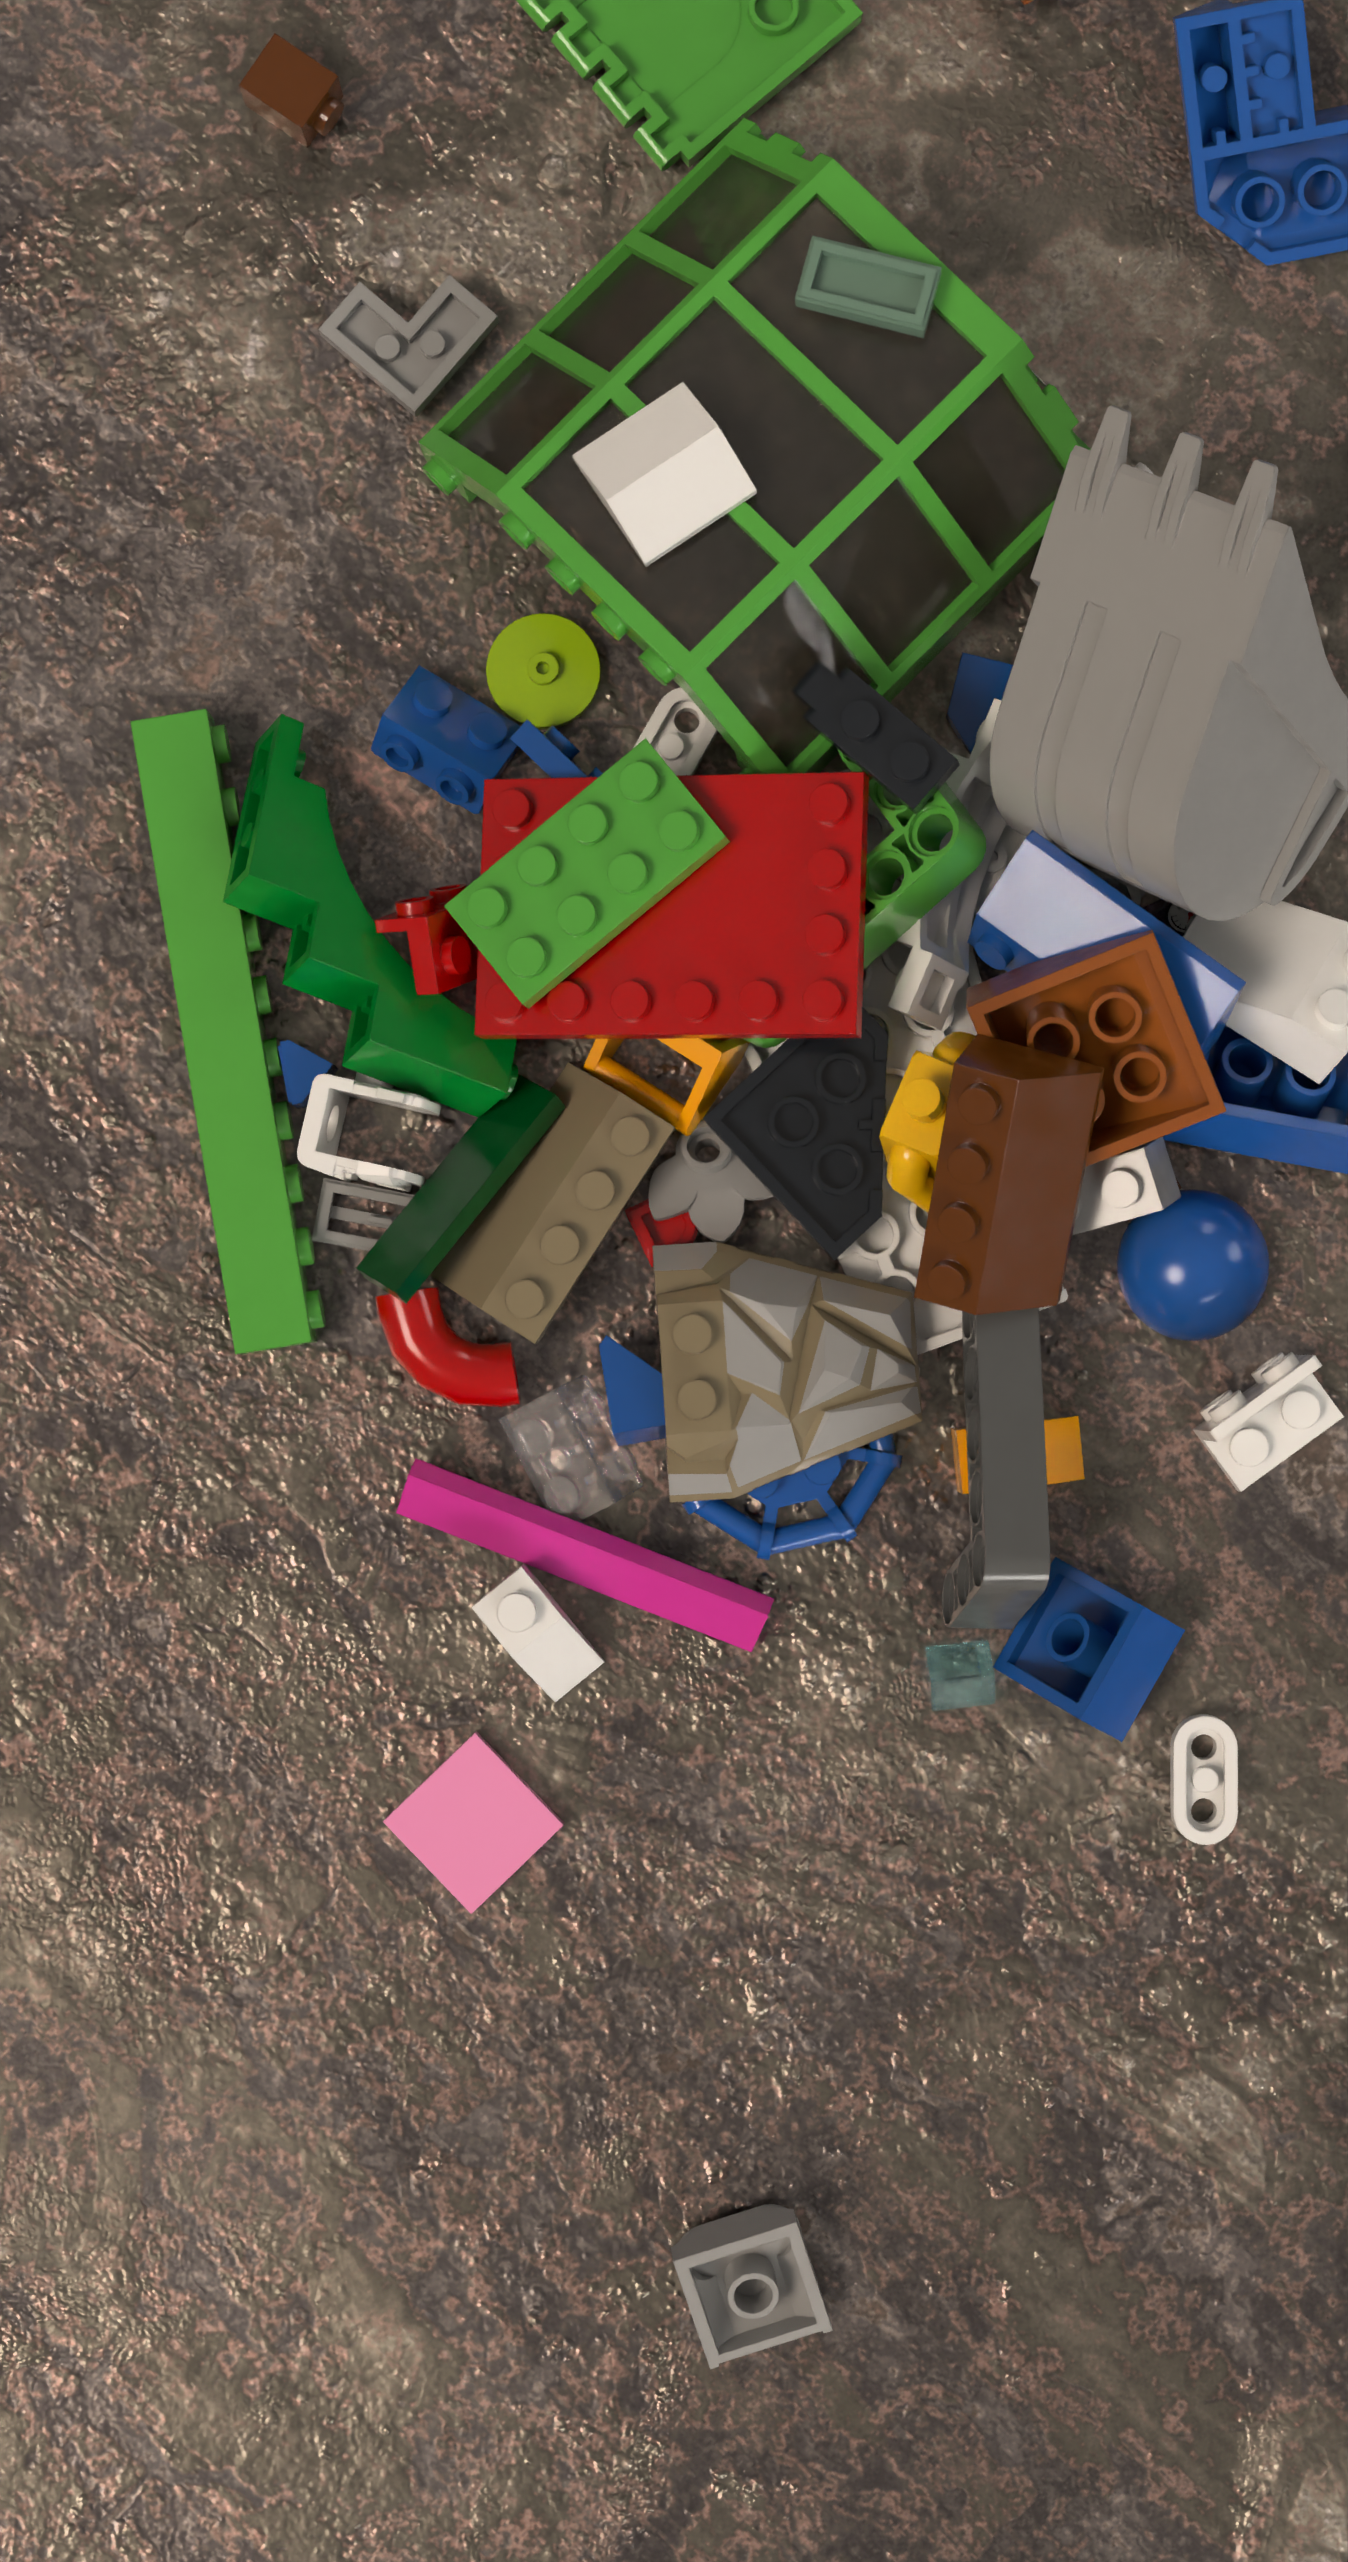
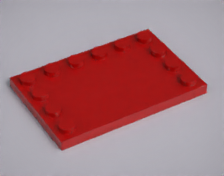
M865 772L678 775L679 780L730 842L529 1009L522 1005L478 949L475 1036L481 1039L861 1038L869 777ZM598 777L484 779L481 875Z

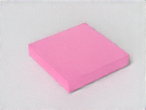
M477 1731L383 1821L471 1914L564 1825V1822Z

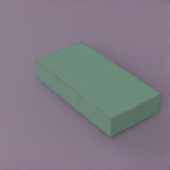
M812 235L795 296V306L924 338L940 282L942 267Z

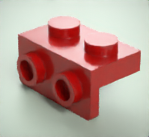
M466 884L436 887L429 890V896L396 901V912L375 919L376 933L407 931L417 995L440 994L477 979L478 948L444 907V905L467 887Z

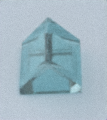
M988 1640L924 1647L932 1711L995 1704V1673Z

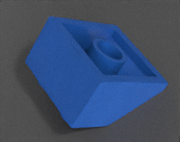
M1055 1557L1050 1565L1049 1580L1045 1591L1019 1620L993 1668L1079 1720L1122 1742L1185 1630Z

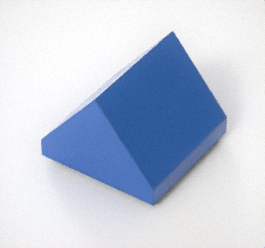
M290 1040L281 1041L278 1050L288 1102L297 1109L307 1108L314 1078L320 1074L334 1076L338 1068L329 1061Z

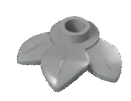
M704 1121L698 1124L691 1135H680L676 1144V1155L663 1162L654 1170L648 1195L649 1208L654 1220H666L688 1212L691 1222L702 1235L714 1242L720 1243L727 1242L741 1226L745 1214V1200L756 1201L773 1197ZM705 1147H714L720 1152L719 1156L711 1162H702L697 1158L698 1152Z

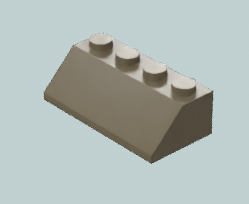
M569 1062L550 1090L566 1106L565 1109L430 1275L534 1344H538L675 1132V1127Z

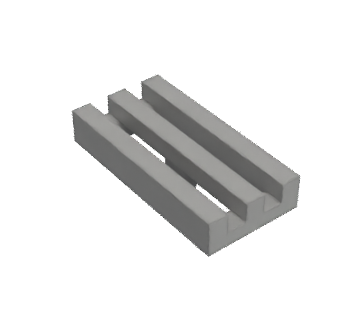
M323 1178L312 1241L370 1251L378 1241L377 1239L329 1231V1219L388 1229L396 1219V1217L332 1206L334 1193L405 1207L415 1195Z

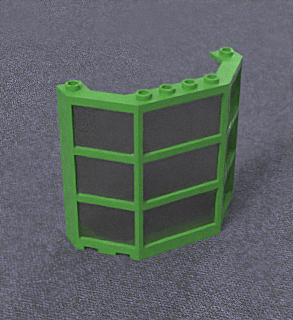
M743 118L418 443L427 461L422 467L423 472L444 494L449 496L456 489L469 503L478 496L502 512L504 516L498 522L519 546L527 550L532 544H535L551 560L545 566V569L565 591L573 595L580 588L597 605L591 613L611 636L619 641L627 634L644 651L638 657V660L657 681L666 686L673 679L689 695L735 751L737 764L742 769L739 774L820 773L839 752L834 745L802 718L809 707L792 693V688L818 660L836 675L844 667L849 668L887 701L891 702L1038 555L1070 453L1075 445L1088 450L1091 449L1072 430L1079 421L1056 387L1048 384L1041 390L1036 383L1038 379L1028 366L1034 355L1024 340L835 159L820 152L812 161L806 160L801 157L806 151L799 142L777 132L767 140L761 134L762 131L755 122ZM812 235L942 267L941 278L925 337H916L796 307L795 296ZM681 382H684L721 429L757 489V494L645 567L573 460L572 455Z

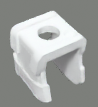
M359 1072L356 1073L355 1080L329 1074L317 1075L312 1082L297 1148V1157L301 1164L347 1182H351V1180L357 1181L359 1177L364 1181L377 1183L376 1185L406 1192L411 1191L412 1185L422 1187L425 1177L388 1166L336 1156L349 1097L436 1116L440 1114L441 1105L421 1095L395 1090L393 1085Z

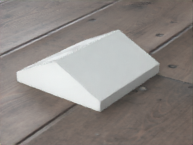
M681 382L572 455L573 460L645 567L757 494V489L721 429L684 382Z

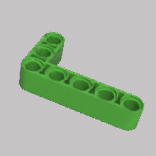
M838 750L842 760L851 772H864ZM867 774L869 777V796L894 828V831L867 854L864 969L975 871L983 861L986 852L985 835L946 782L916 815ZM953 830L951 840L940 850L942 839L948 832ZM904 874L901 886L892 893L894 882L899 876ZM787 1038L742 1039L756 1046L769 1048L779 1045Z

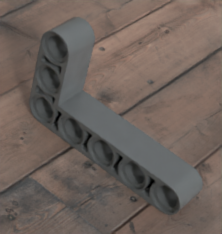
M1039 1308L974 1315L962 1311L970 1542L949 1568L944 1578L942 1614L947 1628L1010 1630L1043 1594L1048 1584L1050 1574V1535Z

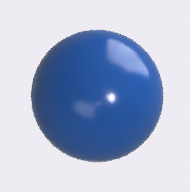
M1180 1190L1181 1197L1164 1210L1136 1217L1130 1221L1123 1233L1117 1254L1118 1282L1130 1309L1152 1330L1177 1340H1209L1235 1329L1256 1309L1263 1297L1268 1282L1269 1253L1259 1226L1252 1216L1235 1201L1206 1190Z

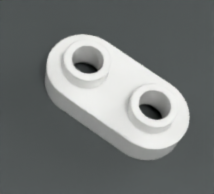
M680 687L670 691L661 699L635 746L646 738L676 776L694 775L718 730ZM683 712L693 713L699 720V726L691 733H683L675 726L676 717Z
M1197 1714L1184 1719L1174 1730L1170 1744L1171 1818L1177 1830L1185 1838L1201 1845L1215 1844L1225 1839L1234 1829L1238 1817L1237 1740L1232 1729L1225 1722L1208 1714ZM1202 1734L1209 1735L1213 1741L1211 1753L1205 1757L1194 1756L1191 1750L1194 1738ZM1202 1798L1211 1800L1213 1804L1212 1815L1204 1821L1194 1820L1191 1814L1193 1804Z

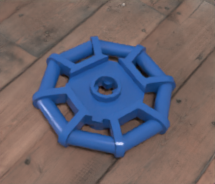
M892 1433L869 1443L870 1449L858 1447L849 1452H843L798 1473L787 1475L753 1489V1491L747 1494L765 1505L762 1525L723 1500L684 1502L682 1506L688 1515L693 1512L757 1552L758 1559L769 1560L772 1554L845 1539L848 1543L858 1536L855 1532L856 1528L894 1468H901L903 1455L897 1454ZM848 1459L868 1462L838 1508L827 1491L839 1475L842 1467ZM817 1499L828 1515L775 1528L779 1507Z

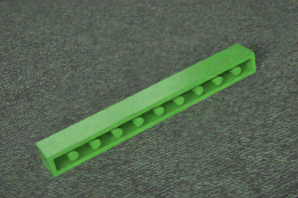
M207 709L130 721L235 1355L317 1342L315 1329L325 1327V1315L319 1289L312 1291L308 1289L305 1266L315 1264L309 1227L298 1228L294 1203L305 1200L299 1165H288L284 1140L294 1138L293 1122L288 1101L277 1102L273 1077L283 1076L278 1050L279 1042L277 1038L267 1039L263 1014L273 1013L272 995L267 975L256 976L253 958L254 951L263 950L260 924L257 915L252 913L246 914V911L223 902L235 845L232 826L239 825L241 815L236 787L225 788L221 765L232 762L227 729L225 724L215 726L214 719Z

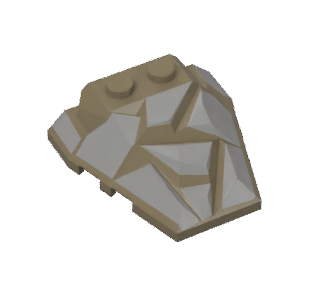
M720 1242L652 1246L666 1431L665 1445L669 1503L734 1499L760 1486L787 1475L798 1473L816 1463L843 1452H849L922 1421L912 1292L755 1253Z

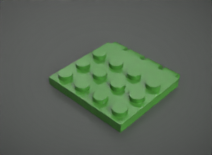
M516 0L543 33L552 29L561 20L565 22V25L553 35L551 42L583 80H588L602 68L606 70V73L595 82L592 90L624 128L630 127L642 116L647 118L648 121L638 128L633 138L662 172L670 168L680 158L688 168L717 145L743 118H749L858 26L863 19V12L853 0Z

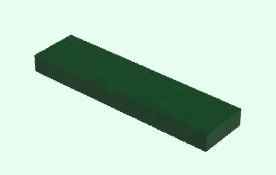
M518 1074L516 1084L510 1096L504 1101L499 1100L481 1117L477 1118L358 1264L356 1269L368 1281L407 1304L565 1109L566 1106L556 1094Z

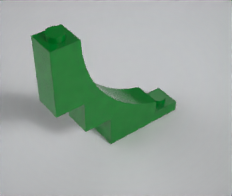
M280 714L255 743L223 902L293 929L282 984L352 1011L342 1061L343 1067L479 1118L499 1100H506L514 1089L518 1077V1066L513 1064L517 1039H481L475 1036V1017L460 1009L441 993L417 995L413 968L407 964L382 933H376L375 922L367 912L350 881L339 854L330 823L325 788L299 778L306 760V752L299 749L304 723Z

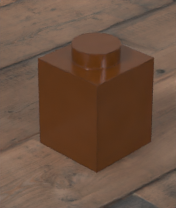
M274 33L239 84L245 106L307 148L318 133L326 136L334 128L344 109V103L341 102L343 93L339 77L276 33Z

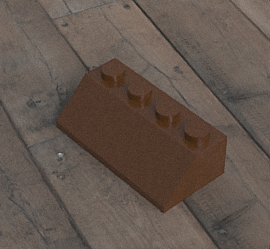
M980 1034L975 1036L955 1061L914 1298L974 1315L1049 1307L1058 1304L1064 1282L1104 1067Z

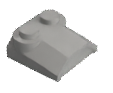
M775 2204L758 2206L698 2225L686 2232L681 2240L671 2247L673 2263L710 2369L719 2367V2363L814 2333L833 2331L803 2238L800 2222L796 2217L794 2209H787Z

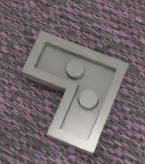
M449 275L409 322L404 320L364 284L359 282L318 330L323 339L417 418L496 327L499 320L492 310Z

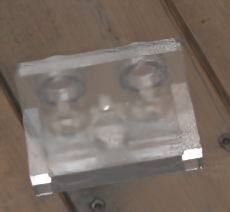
M581 1375L498 1419L547 1510L579 1522L643 1487V1481L638 1473L637 1462L633 1453L625 1445L617 1446L612 1432L611 1420L608 1417L606 1403L602 1395L593 1388L586 1375Z

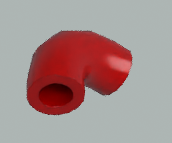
M438 1287L417 1290L407 1304L391 1294L375 1297L378 1318L391 1354L420 1387L458 1405L505 1407L521 1403L511 1341L494 1344L473 1343L459 1336L445 1319L441 1308Z

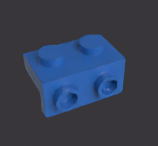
M419 665L382 714L371 751L384 759L393 769L405 772L437 791L446 801L460 805L473 814H479L483 808L484 779H498L518 752L520 747L510 737L520 726Z

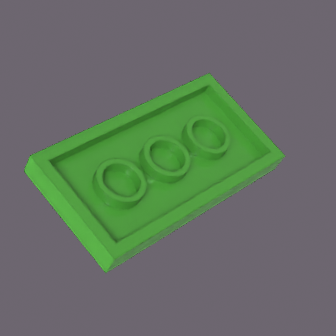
M645 738L444 905V907L522 1005L529 1009L730 841Z

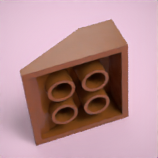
M1153 929L1032 962L976 984L966 990V1008L977 1034L1104 1067L1086 1167L1226 1112V1107Z

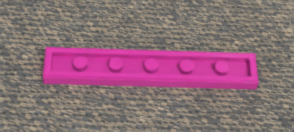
M416 1458L408 1474L396 1511L397 1514L749 1652H752L774 1601L773 1598Z

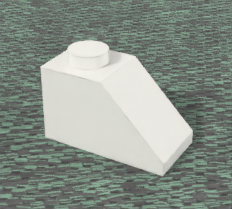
M525 1563L472 1606L474 1612L510 1656L554 1702H557L605 1662Z

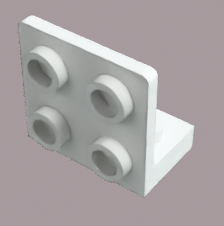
M1281 1352L1251 1373L1257 1382L1243 1393L1240 1390L1234 1393L1228 1390L1199 1411L1205 1421L1196 1426L1193 1431L1237 1491L1242 1492L1344 1417L1312 1374L1322 1366L1315 1355H1294L1293 1352L1284 1355Z

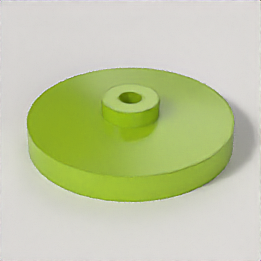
M532 614L509 624L493 642L486 664L487 683L497 706L507 717L522 725L528 719L541 730L549 729L551 725L558 728L579 718L593 702L600 683L599 656L590 637L573 621L555 614Z

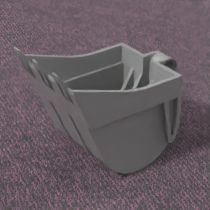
M1112 405L1106 410L1091 450L1075 445L1070 453L1030 576L1031 580L1038 586V590L999 707L992 735L990 782L993 798L1002 818L1016 832L1028 836L1034 830L1074 859L1202 918L1212 921H1226L1247 914L1263 902L1272 906L1280 903L1311 868L1348 808V698L1337 683L1324 652L1292 528L1272 520L1278 467L1260 459L1254 460L1236 504H1230L1198 491L1204 440L1199 436L1188 432L1179 434L1162 477L1126 464L1132 415L1130 411Z

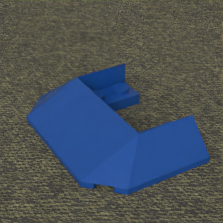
M1214 0L1173 17L1195 213L1267 266L1348 250V104L1317 111L1314 110L1303 0H1248L1238 3H1232L1228 0Z

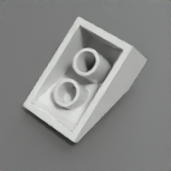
M1284 901L1275 906L1263 902L1247 914L1226 921H1212L1195 915L1182 937L1246 982L1226 1026L1320 1084L1348 1052V922Z

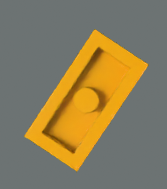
M742 1038L658 1039L702 1067L685 1105L612 1059L624 1039H595L583 1069L593 1077L620 1091L674 1126L677 1131L685 1136H689L696 1129L740 1064L750 1042Z

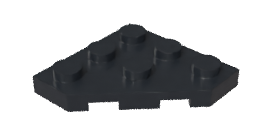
M863 1006L861 1038L787 1039L702 1119L833 1261L882 1217L884 1151L879 1135L886 1113L888 1033Z

